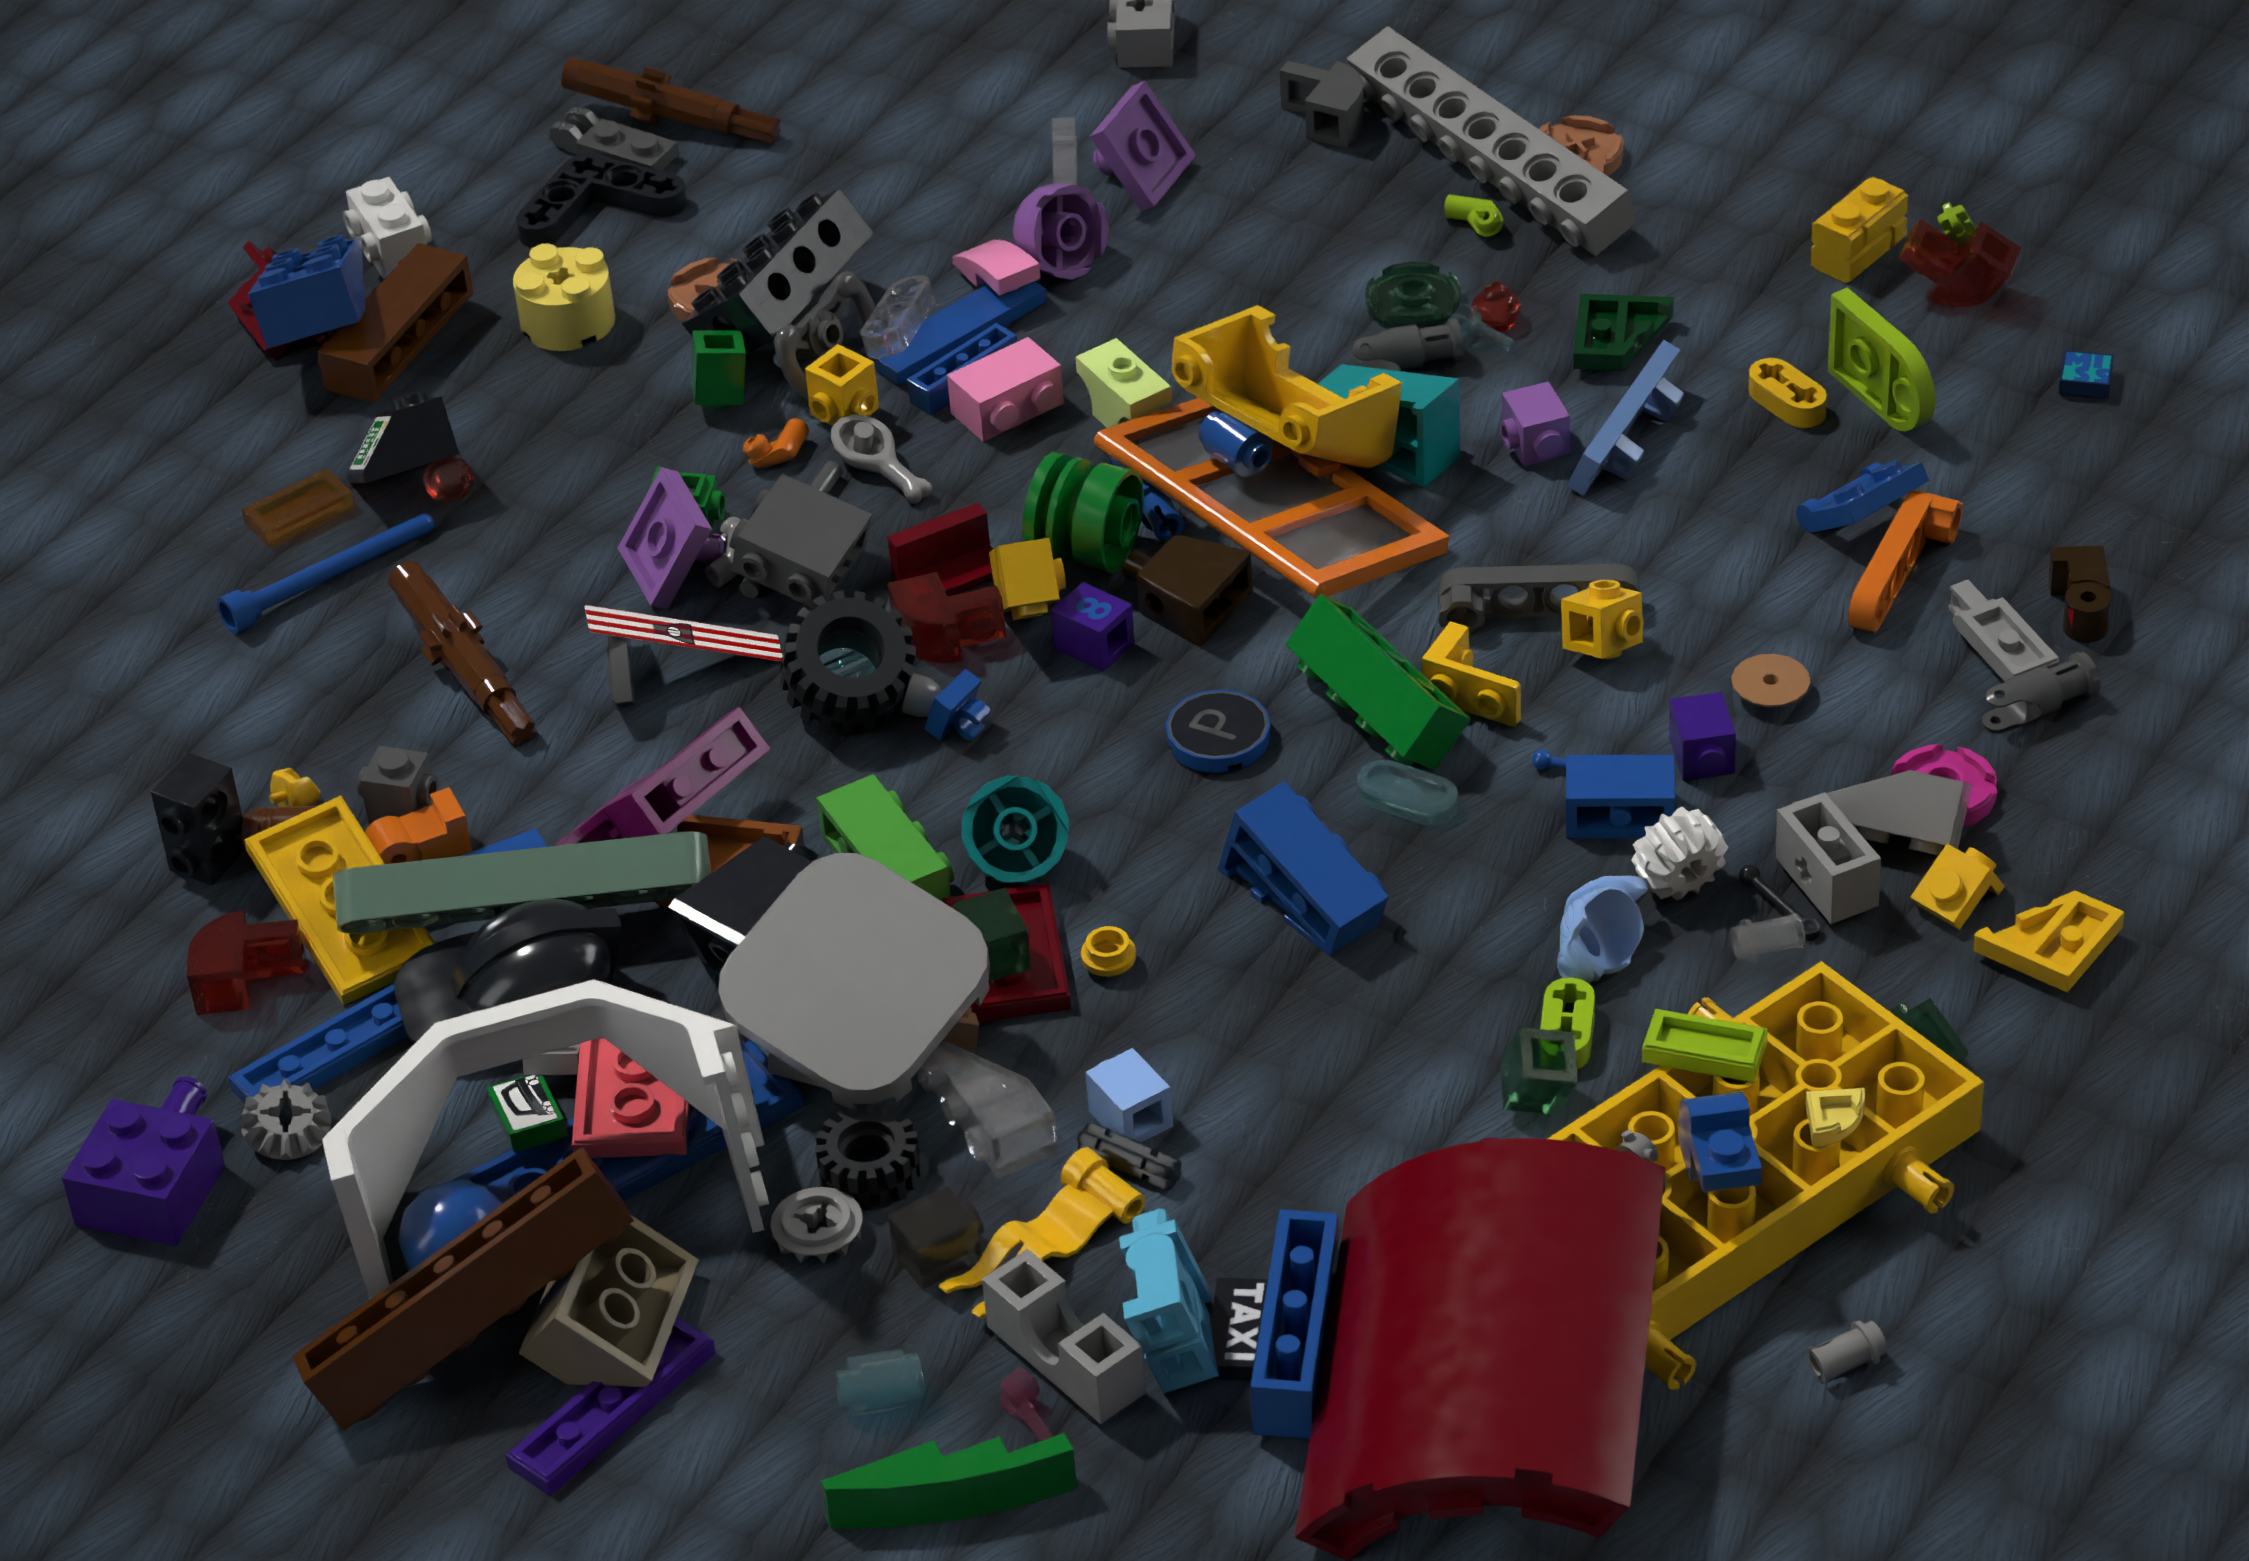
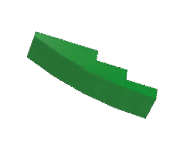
M1065 1433L1010 1453L1007 1452L1000 1437H996L944 1457L933 1440L821 1481L826 1519L831 1529L896 1528L957 1521L1022 1507L1078 1489L1074 1449Z

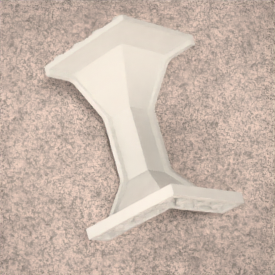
M594 979L436 1022L322 1139L331 1181L369 1299L393 1283L383 1237L456 1078L604 1037L722 1128L752 1231L754 1233L764 1230L759 1207L769 1204L761 1172L750 1173L749 1168L760 1165L755 1147L765 1145L736 1025Z

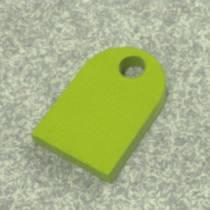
M1848 287L1831 294L1828 373L1894 429L1909 431L1927 423L1935 411L1936 394L1931 373L1919 350L1907 337Z

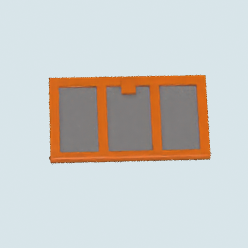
M1200 398L1102 429L1094 438V445L1126 468L1139 472L1143 480L1234 543L1251 552L1253 556L1315 599H1317L1319 594L1329 597L1447 553L1450 538L1448 534L1340 462L1295 452L1272 439V456L1267 466L1251 476H1240L1209 455L1200 442L1199 429L1202 422L1211 412L1218 409Z

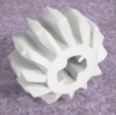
M1683 807L1678 808L1670 817L1662 813L1658 823L1654 826L1644 827L1646 831L1645 837L1636 840L1633 844L1636 853L1631 861L1636 867L1635 871L1639 877L1647 882V887L1650 891L1656 893L1661 899L1672 896L1677 901L1682 899L1688 891H1693L1697 894L1702 884L1715 880L1713 873L1726 864L1723 855L1728 849L1723 834L1707 815H1704L1699 809L1687 811Z

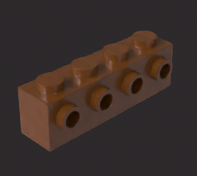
M418 243L397 264L395 269L382 283L374 288L365 300V313L360 321L340 327L318 350V364L321 368L325 390L375 403L473 295L467 255Z

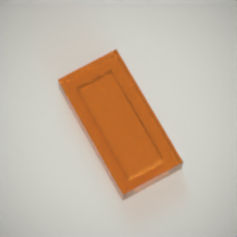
M326 468L243 508L242 513L245 525L265 545L272 548L354 508L355 505L352 491Z

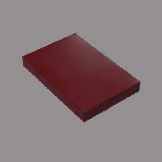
M1049 883L942 898L943 903L966 916L981 931L988 948L990 989L981 1006L974 1002L970 1006L972 1013H976L978 1022L1071 1009L1069 988Z

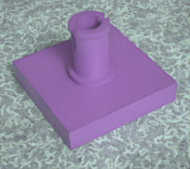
M1146 81L1131 86L1089 136L1098 149L1093 155L1096 169L1105 176L1115 173L1140 211L1154 207L1196 156Z
M662 467L621 540L618 550L650 606L668 610L694 561L702 562L706 565L711 564L723 555L724 541L720 538V534H710L712 528L679 472Z

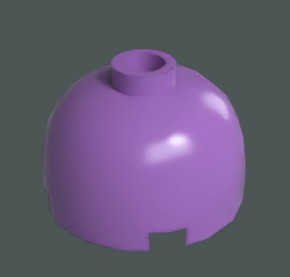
M1052 183L1037 188L1021 202L1014 216L1012 229L1014 244L1039 263L1041 274L1072 280L1086 275L1092 269L1085 266L1092 263L1095 255L1102 256L1106 248L1109 231L1107 214L1103 204L1094 200L1090 194L1092 191L1087 187Z

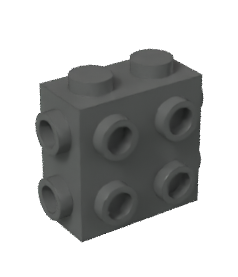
M781 474L771 490L764 488L760 492L753 506L752 516L749 521L741 520L737 524L729 544L730 548L735 549L731 571L808 606H811L812 600L823 596L828 602L831 599L832 592H836L865 550L872 514L817 490L808 484Z

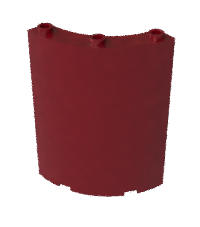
M1485 1138L1477 1142L1454 1145L1428 1152L1405 1161L1379 1175L1364 1186L1347 1203L1295 1539L1349 1561L1361 1549L1373 1541L1399 1530L1401 1519L1423 1512H1426L1432 1520L1456 1516L1483 1515L1484 1505L1521 1508L1522 1518L1558 1524L1600 1538L1630 1508L1665 1167L1640 1158L1632 1152L1617 1151L1580 1142L1536 1138Z

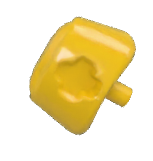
M292 768L272 773L271 794L269 795L272 805L277 804L279 807L310 806L319 802L321 797L320 790L309 777L300 778Z

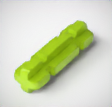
M1950 202L1945 203L1942 206L1944 212L1937 217L1938 223L1960 258L1969 256L1971 261L1976 260L1980 257L1977 251L1984 246L1981 236L1978 234L1977 229L1962 205L1953 207Z

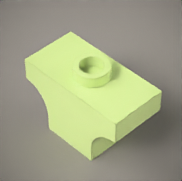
M1117 338L1075 356L1077 373L1085 382L1091 397L1092 415L1106 428L1160 411V407L1172 402L1171 386Z

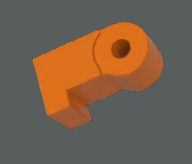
M450 787L431 793L432 805L400 817H381L367 827L365 834L384 864L457 857L472 852L466 815Z

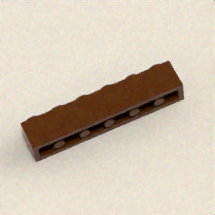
M581 1147L295 1353L293 1359L302 1381L344 1431L355 1422L373 1416L380 1409L384 1401L405 1386H411L421 1381L429 1373L431 1367L449 1354L471 1345L479 1333L496 1320L518 1311L525 1304L528 1297L547 1283L565 1277L579 1260L594 1249L612 1243L620 1236L623 1229L634 1220L618 1192L583 1147Z

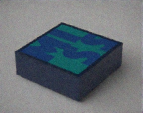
M2064 350L2059 380V394L2109 399L2114 354Z

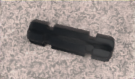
M1095 1122L1087 1123L1083 1131H1080L1078 1134V1150L1084 1147L1092 1149L1099 1156L1104 1157L1108 1165L1141 1180H1145L1146 1176H1148L1150 1184L1164 1190L1172 1189L1176 1181L1180 1180L1182 1162L1172 1155L1161 1151L1157 1156L1155 1155V1148L1118 1132H1113L1111 1136L1109 1135L1111 1131L1109 1128Z

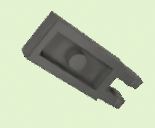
M576 106L572 107L565 115L567 123L556 122L550 128V133L548 134L553 144L561 148V150L565 149V151L577 155L585 153L596 154L659 171L666 168L679 155L676 141L603 118L599 120L591 110L581 109V107L577 108Z

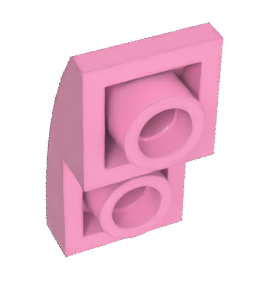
M991 240L952 256L953 264L976 287L987 283L999 296L1041 279L1039 263L1023 249L1008 241Z

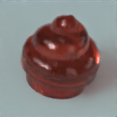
M1494 281L1492 284L1485 286L1473 298L1472 314L1481 329L1493 333L1504 332L1515 325L1516 319L1520 315V301L1510 288L1499 281Z
M454 455L428 463L423 473V483L427 493L434 500L441 503L454 502L463 499L470 492L473 485V473L469 464L463 458Z

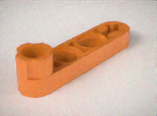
M1916 489L1907 494L1855 588L1848 613V625L1850 627L1873 633L1879 630L1927 540L1931 539L1948 544H1953L1962 519L1963 503Z

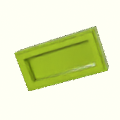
M1655 1009L1642 1046V1062L1755 1082L1768 1043V1028Z

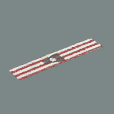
M585 606L588 628L592 633L782 661L779 639L775 634L597 606Z

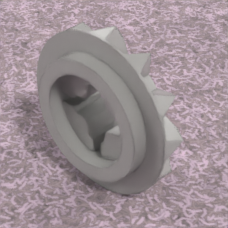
M285 1078L281 1085L268 1087L263 1083L258 1094L254 1097H246L244 1110L240 1116L241 1131L248 1145L259 1154L278 1160L297 1159L314 1152L323 1144L322 1139L330 1132L331 1113L327 1106L325 1095L319 1096L314 1093L309 1083L303 1086L291 1085ZM285 1106H289L293 1115L291 1125H288V1132H283V1125H280L278 1118L280 1110Z
M828 1187L804 1189L785 1198L774 1210L771 1218L772 1238L777 1241L781 1254L793 1252L800 1263L810 1256H818L825 1263L829 1253L835 1252L846 1255L849 1243L861 1240L862 1211L853 1197L838 1189ZM826 1216L827 1228L820 1227L816 1233L809 1234L808 1228H815Z

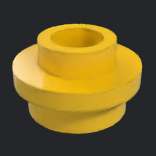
M1113 926L1100 927L1090 932L1081 948L1083 966L1089 972L1099 976L1111 977L1122 974L1129 970L1136 960V949L1132 940L1129 939L1124 930Z

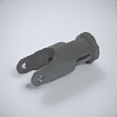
M1452 318L1448 320L1446 325L1419 329L1414 324L1391 328L1375 336L1360 338L1353 345L1350 363L1354 366L1404 371L1422 368L1424 362L1452 358L1454 362H1461L1464 360V350L1460 325L1457 318ZM1358 359L1367 362L1365 364H1360L1358 362Z
M2076 652L2071 654L2065 663L2050 669L2040 666L1990 688L1986 693V700L1990 705L1998 708L1984 714L1982 717L1984 727L1990 731H2003L2015 725L2025 724L2055 712L2061 708L2063 702L2078 696L2092 697L2099 694L2101 681L2095 663L2085 652ZM2002 694L2004 697L1997 698L1995 695ZM1992 720H1996V721H1998V722H2000V723H1999V724H1993L1991 721H1992Z

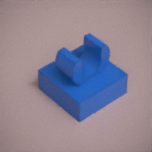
M964 669L934 698L924 730L941 741L955 728L960 736L972 742L985 729V725L981 722L991 712L984 702L976 699L981 680Z

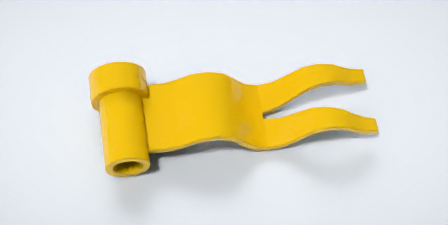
M1088 1147L1081 1148L1068 1159L1062 1169L1060 1181L1064 1187L1036 1219L1027 1223L1010 1221L1002 1225L993 1235L980 1260L973 1268L961 1276L945 1280L939 1285V1288L949 1294L956 1290L974 1288L981 1285L982 1278L998 1269L1009 1253L1021 1243L1023 1246L1017 1255L1028 1249L1041 1261L1051 1256L1068 1258L1078 1253L1087 1244L1096 1230L1112 1215L1124 1224L1131 1223L1132 1219L1142 1212L1146 1198L1108 1169V1162ZM984 1301L979 1303L971 1312L979 1319L986 1316Z

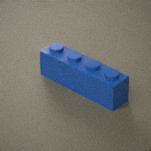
M1279 1210L1251 1381L1253 1435L1310 1439L1339 1256L1337 1213Z

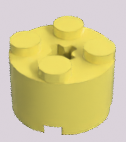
M540 244L533 247L529 252L530 258L517 268L513 276L517 310L523 334L526 332L530 336L531 343L535 346L552 351L579 349L583 347L582 340L596 335V341L605 337L614 326L615 311L609 271L602 251L597 248H557L552 244Z

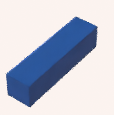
M995 323L907 379L910 403L929 415L942 409L950 403L947 382L948 374L1018 342L1017 335Z

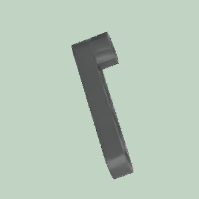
M1624 564L1461 567L1451 569L1442 575L1438 583L1440 626L1446 627L1451 621L1469 627V635H1472L1476 628L1484 625L1485 619L1562 617L1561 599L1563 597H1558L1551 592L1554 587L1568 584L1576 587L1578 593L1588 589L1589 584L1593 581L1615 580L1620 583L1622 588L1640 592L1638 574L1633 568ZM1507 586H1520L1527 591L1523 596L1515 599L1503 597L1499 593ZM1483 589H1490V597H1484Z

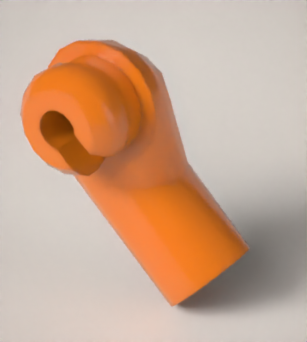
M790 419L778 439L769 443L765 435L757 434L756 437L751 436L744 443L743 452L749 457V464L760 469L791 461L795 458L809 434V427L800 419Z

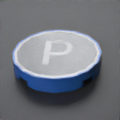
M1220 689L1197 693L1183 699L1170 711L1166 721V738L1168 745L1172 749V755L1179 763L1196 771L1216 774L1229 772L1228 766L1241 763L1242 768L1256 762L1267 751L1271 740V726L1268 711L1257 699L1242 692Z

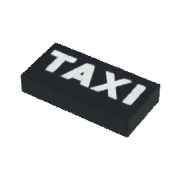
M1217 1278L1210 1325L1219 1376L1211 1379L1252 1381L1268 1279Z

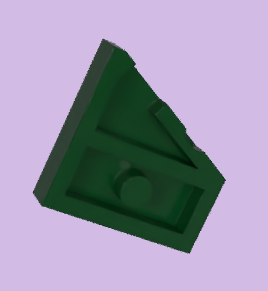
M1580 294L1573 369H1588L1598 372L1606 370L1623 371L1673 318L1674 297Z

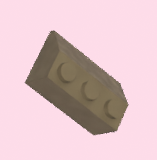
M632 1216L634 1221L623 1229L616 1240L608 1245L597 1247L579 1260L565 1277L557 1281H550L547 1284L519 1354L567 1385H588L592 1381L603 1382V1386L646 1387L653 1380L699 1259Z

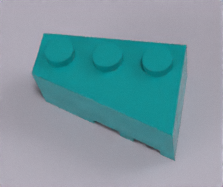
M1341 364L1321 380L1318 385L1344 399L1348 398L1350 390L1362 385L1367 387L1370 378L1382 373L1402 382L1393 453L1386 462L1377 466L1425 488L1461 457L1459 378Z

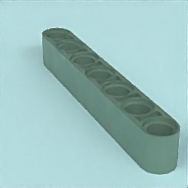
M678 832L349 868L338 871L333 875L337 930L347 934H364L491 920L514 906L542 899L567 900L578 903L587 909L674 900L711 874V864L706 834L701 832Z

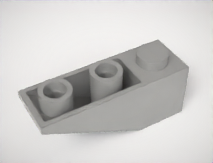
M1909 770L1826 794L1852 825L1858 827L1857 830L1864 839L1888 844L1890 834L1911 838L1908 849L1939 856L1943 846L1947 843L1956 849L1959 847L1972 785L1958 780Z

